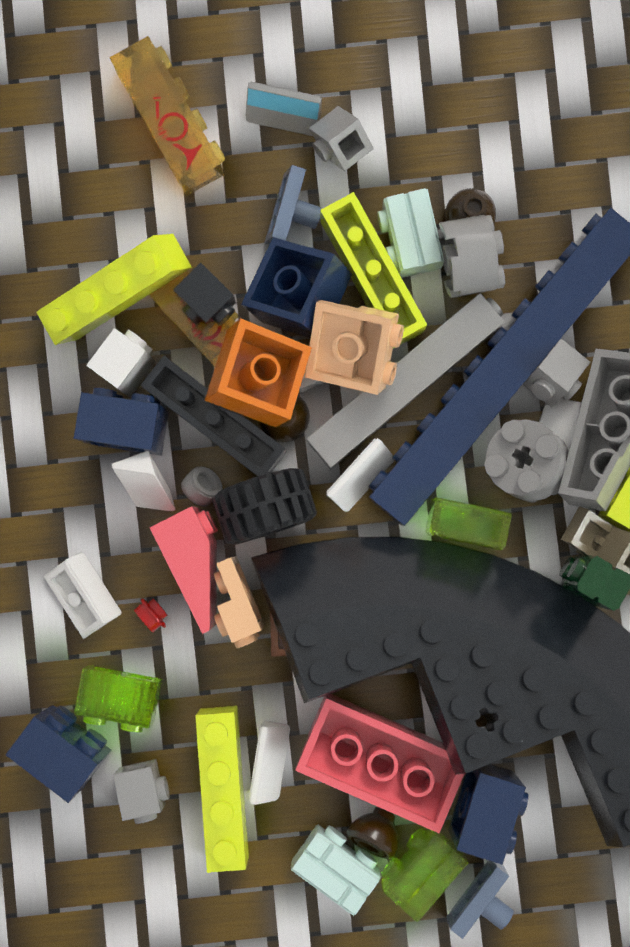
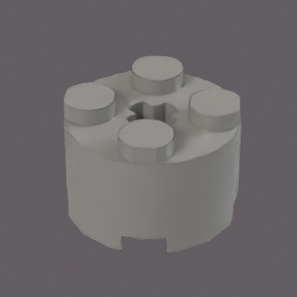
M479 215L440 222V230L437 231L444 257V269L446 275H450V280L444 281L449 297L454 298L504 288L505 274L502 265L498 264V254L504 252V244L501 231H494L491 215Z
M514 419L504 423L502 428L490 440L484 466L495 485L517 499L532 503L537 502L536 500L545 499L550 495L558 494L569 452L564 441L542 423L527 419L519 421ZM531 456L534 459L530 466L524 464L526 458Z

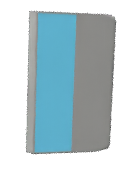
M252 81L248 83L245 115L247 122L313 136L309 128L320 120L322 113V98L320 96Z

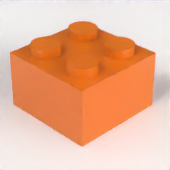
M240 318L226 331L204 401L277 427L291 420L312 347Z

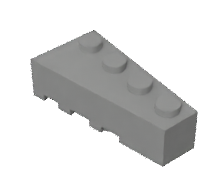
M596 349L558 494L569 505L606 512L630 468V353Z

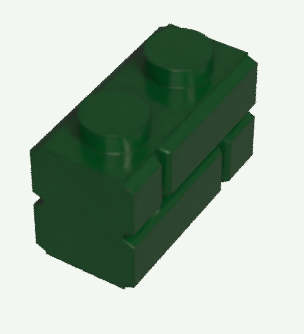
M578 555L575 558L570 556L559 574L563 578L561 581L563 588L583 597V599L596 607L612 611L620 608L630 590V574L619 568L612 567V564L598 556Z

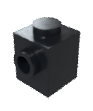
M201 262L173 289L177 297L185 304L181 311L196 326L201 322L209 329L215 324L221 326L235 312L233 308L236 304L234 295Z

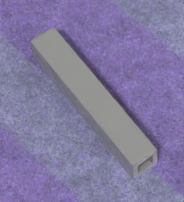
M481 293L397 362L396 375L392 385L386 384V388L378 395L361 392L307 437V443L331 470L496 332L505 322L501 318L503 315L501 308L493 299H485Z

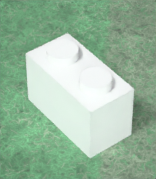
M114 328L86 366L131 398L132 393L137 390L157 362L149 355L153 349L143 339L129 329L123 335Z

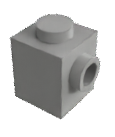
M339 106L309 128L316 140L312 145L318 156L324 162L330 160L343 171H346L374 149L359 119Z
M561 338L523 385L530 389L536 398L552 407L562 397L568 401L582 385L578 378L590 364V361Z
M157 759L119 767L113 774L122 821L134 819L136 824L156 819L157 813H161L166 804L165 800L170 797L167 779L165 776L160 777Z

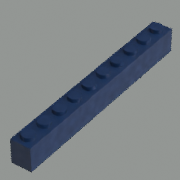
M610 208L603 217L596 213L581 230L587 235L579 245L573 241L558 258L563 265L555 274L550 270L546 272L535 286L539 291L538 295L532 302L526 298L511 314L516 320L508 331L501 326L487 343L493 349L484 359L479 355L476 356L464 371L468 379L460 388L453 384L440 399V402L445 406L435 417L430 412L416 428L421 435L413 445L405 441L395 453L392 459L397 464L388 474L381 470L368 487L373 493L368 498L401 526H405L630 256V222L614 209Z

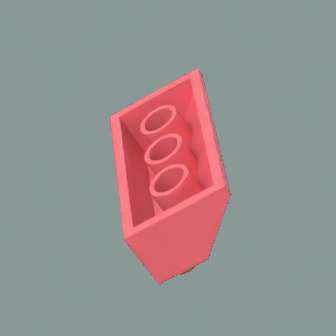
M332 694L324 696L295 769L297 772L439 834L464 777V774L455 775L443 742Z

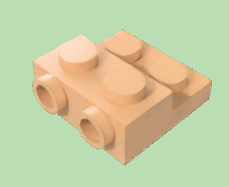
M323 300L316 302L309 345L312 349L306 366L305 378L375 395L381 393L386 388V384H393L396 375L397 363L391 362L393 347L399 348L404 332V326L397 324L399 314L365 306L355 308Z
M237 556L216 563L219 571L214 573L218 588L222 595L229 593L231 599L217 606L219 612L214 615L222 637L229 635L231 642H234L237 649L258 640V637H260L259 631L263 629L265 623Z

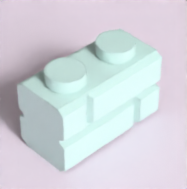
M424 188L408 192L407 194L402 193L384 198L383 210L377 211L381 233L388 232L391 246L385 247L401 278L442 268L444 257L428 189Z
M317 824L293 857L291 871L354 916L381 878L379 868L376 867L378 861L362 848H359L356 852L345 844L347 838L336 828L329 825L325 830Z

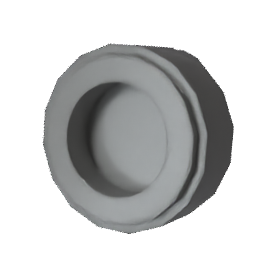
M196 467L183 479L181 487L183 493L191 502L198 506L206 507L213 502L212 498L222 490V483L216 473L209 468Z

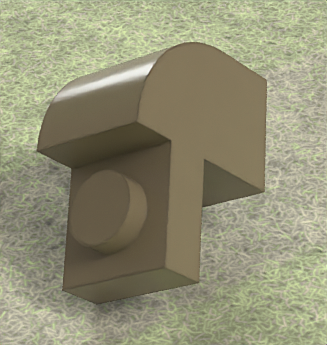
M579 506L561 540L576 549V552L580 555L598 556L612 564V567L619 568L630 574V532L612 526L589 509Z

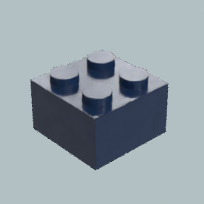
M273 237L241 305L262 323L311 338L316 302L323 300L339 304L353 274L333 253Z
M94 388L93 394L81 392L74 439L94 446L140 453L149 451L150 454L162 456L169 412L153 396L132 393L130 400L123 399V396L118 395L117 391Z
M52 705L33 717L6 753V756L69 803L85 787L112 750L106 746L107 740L100 733L93 729L86 731L77 724V717L70 710L63 706L56 708Z
M488 764L465 773L448 828L456 850L503 865L506 853L512 854L517 839V831L513 829L517 816L524 815L529 797L528 793L525 792V785L513 771Z

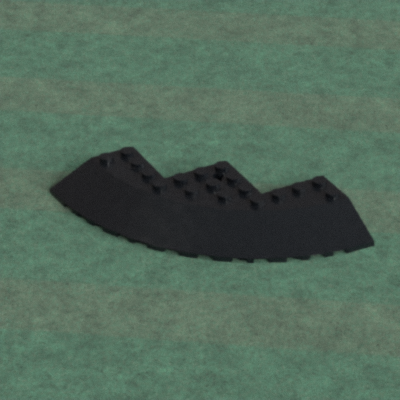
M345 537L297 544L251 557L304 704L412 663L455 775L471 772L561 735L606 845L623 848L630 845V632L621 624L583 599V597L563 588L562 585L536 571L489 553L445 542L403 537ZM480 714L485 716L487 720L486 728L476 725L475 720L481 717Z

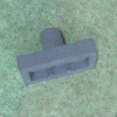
M291 165L284 173L264 243L270 244L273 237L286 241L292 221L313 229L316 228L322 208L298 199L306 169Z
M488 860L446 916L450 930L463 939L480 915L500 930L510 922L514 912L513 909L495 896L509 878L504 865Z

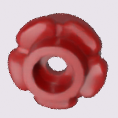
M142 598L140 600L142 603L134 609L138 617L152 633L160 626L165 628L166 624L163 619L168 616L165 610L154 598L149 602Z

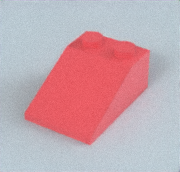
M191 506L150 527V530L203 634L217 625L214 615L217 614V583L214 577V573L217 572V541L213 534L218 531V528L209 511H201L200 508Z

